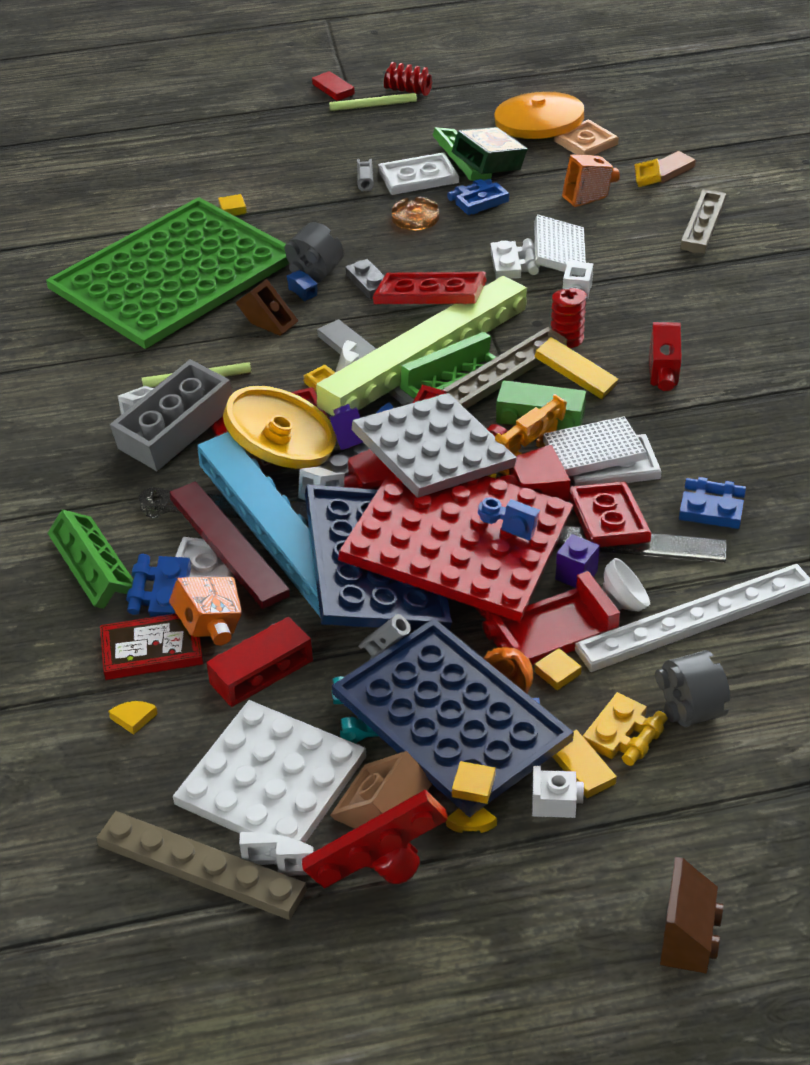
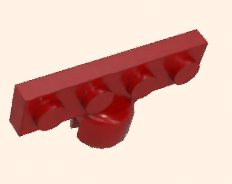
M425 789L302 858L303 871L324 889L364 867L374 869L389 883H405L414 876L420 865V858L417 855L418 850L410 841L448 820L446 809Z

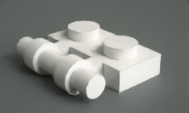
M525 239L522 247H516L515 241L491 243V256L496 279L502 276L509 279L521 278V272H529L531 275H536L539 272L538 268L540 265L535 264V244L531 239Z

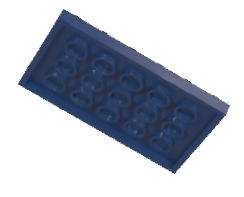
M307 484L305 499L321 624L379 628L395 615L401 614L413 630H417L430 620L436 619L450 631L452 619L447 597L338 560L339 550L378 490Z
M436 619L430 620L332 685V693L398 754L407 751L421 766L428 780L469 818L487 804L452 797V786L460 761L495 767V779L488 800L489 804L532 772L533 766H540L573 741L574 732Z

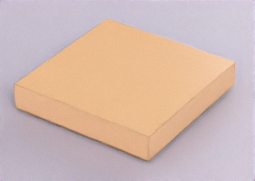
M589 119L583 121L574 130L554 137V142L572 153L592 156L618 145L619 137Z

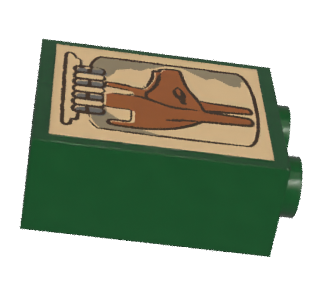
M498 127L459 130L451 152L479 173L488 174L521 170L528 148Z

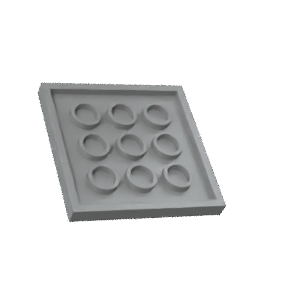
M449 393L352 421L351 430L417 498L515 467L517 457L503 444L495 441V436Z

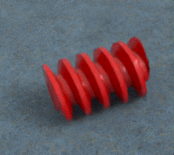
M391 62L384 76V88L398 89L400 92H414L418 95L422 93L424 96H427L432 88V76L429 74L428 67H424L421 73L420 66H416L414 71H412V65L408 64L406 70H404V64L400 63L396 69V63Z
M578 288L558 290L552 295L553 312L551 313V328L567 339L568 348H574L584 341L586 292Z

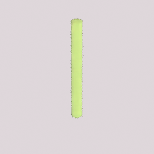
M416 93L329 102L330 111L417 102Z
M250 362L208 368L223 377L251 373ZM171 374L143 377V386L156 387Z

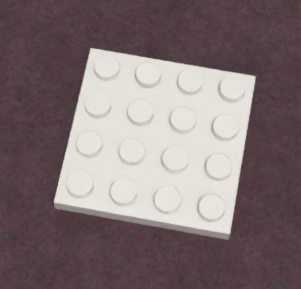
M248 700L173 795L174 805L239 834L240 832L271 833L306 843L366 758V748Z

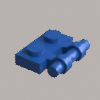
M478 179L473 181L471 185H460L447 193L449 201L456 200V205L467 215L476 214L479 211L509 202V192L497 182L492 183L491 179Z
M698 477V479L686 478L685 490L696 491V493L684 491L679 520L740 528L744 500L732 497L744 498L746 486L734 485L735 482L725 481V483L707 481L708 478ZM705 493L719 494V495H723V497L714 496V495H707V494H705Z
M139 554L137 563L132 568L131 575L134 577L132 588L127 592L126 600L129 602L127 612L137 615L140 613L141 605L149 606L148 612L150 617L176 614L169 599L177 578L190 576L192 565L190 558L159 556L157 567H150L151 557L147 554ZM146 581H154L152 592L144 591Z

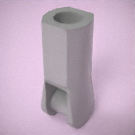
M357 159V185L360 191H371L373 188L372 159L360 162V159Z
M401 614L395 615L368 635L358 647L360 649L364 647L371 655L370 659H372L409 634L411 630L410 624Z

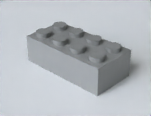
M191 359L188 360L110 424L117 448L158 471L223 416L227 401L233 394L230 380Z

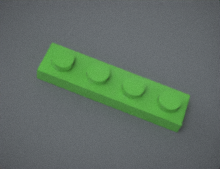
M435 127L433 137L466 174L469 180L491 179L493 173L481 174L451 152L457 135L455 129Z

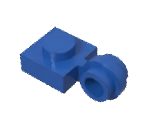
M492 497L485 498L479 504L478 515L483 522L493 524L501 519L503 520L501 530L529 541L533 537L540 512L539 509L513 499L508 502L506 507H503L498 499Z

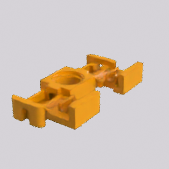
M554 394L553 399L540 409L535 407L516 420V425L502 435L498 433L495 441L503 444L515 456L522 454L519 452L521 445L526 447L535 439H537V447H544L543 434L557 431V418L561 421L564 419L567 402ZM509 469L500 471V473L509 475Z

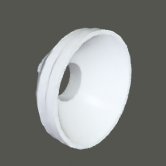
M614 558L605 567V582L602 589L619 610L625 609L639 612L650 605V599L638 577L620 559Z

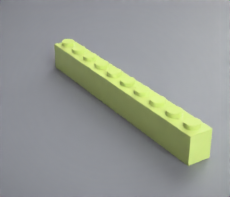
M505 276L496 279L483 287L476 304H453L317 383V407L331 416L335 415L333 409L347 404L350 405L351 409L357 407L360 410L400 386L402 365L481 332L487 333L524 311L527 304V287Z

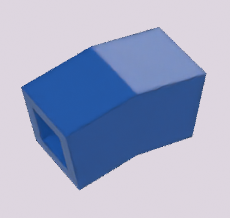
M298 270L287 275L289 290L296 293L303 301L317 296L318 284L308 274Z

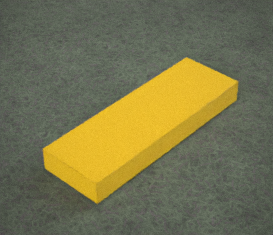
M552 337L535 352L534 357L600 399H603L618 382L617 377Z

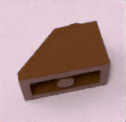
M267 279L236 302L251 324L279 336L298 322V319Z

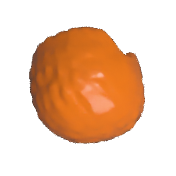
M502 647L488 651L483 659L527 694L533 682V668L529 658L515 648Z

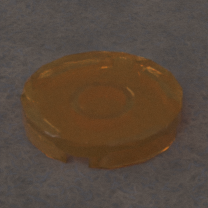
M415 197V200L409 201V198H404L396 202L392 207V221L402 229L423 230L434 226L439 220L438 205L428 198Z

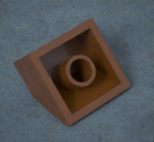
M675 857L660 965L707 974L709 958L717 960L720 936L713 935V926H721L723 903L716 902L718 887L684 858Z

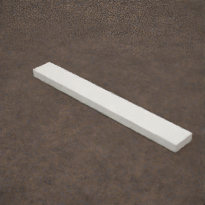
M794 564L576 642L575 651L588 670L594 672L810 593V577L798 564Z

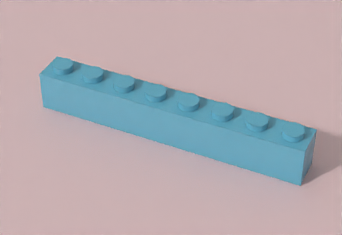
M229 432L198 444L200 467L320 617L310 531L304 517L301 514H296L291 508L288 498L285 495L281 496L273 480L262 473L256 459H251L246 450L232 438Z

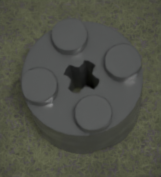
M317 222L308 223L284 246L286 257L290 263V271L293 273L301 270L308 274L316 283H320L344 257L341 241L338 237L334 240L329 234L331 230L325 225Z
M703 650L664 662L662 669L656 670V682L659 688L663 690L666 700L664 711L671 723L677 721L681 726L689 727L728 714L729 709L724 710V703L730 701L728 680L721 664H713L709 657L714 656L710 651Z

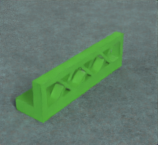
M481 332L402 365L400 389L415 399L419 392L418 389L421 388L422 384L440 390L446 388L469 374L458 373L459 371H469L471 373L484 365L478 363L483 361L488 363L496 358V356L489 352L491 336ZM441 379H442V380H452V381H449V382H439L438 380H441Z
M62 509L48 531V535L93 606L104 609L114 592L127 594L128 590L132 588L133 578L92 517Z

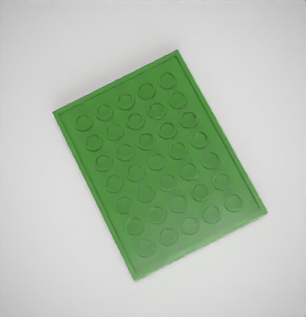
M198 197L48 278L46 282L48 289L146 349L290 263L286 257L284 249L286 244Z

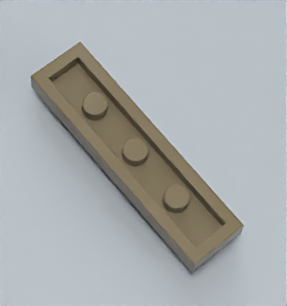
M702 190L681 240L680 249L692 253L706 252L724 207L726 193Z

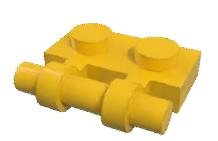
M617 692L584 733L583 737L596 752L610 759H613L618 751L623 752V762L628 766H633L638 759H643L647 754L650 742L661 735L664 730L663 725L668 718L662 711H656L652 717L645 718L647 706ZM633 731L640 733L637 737L630 738Z

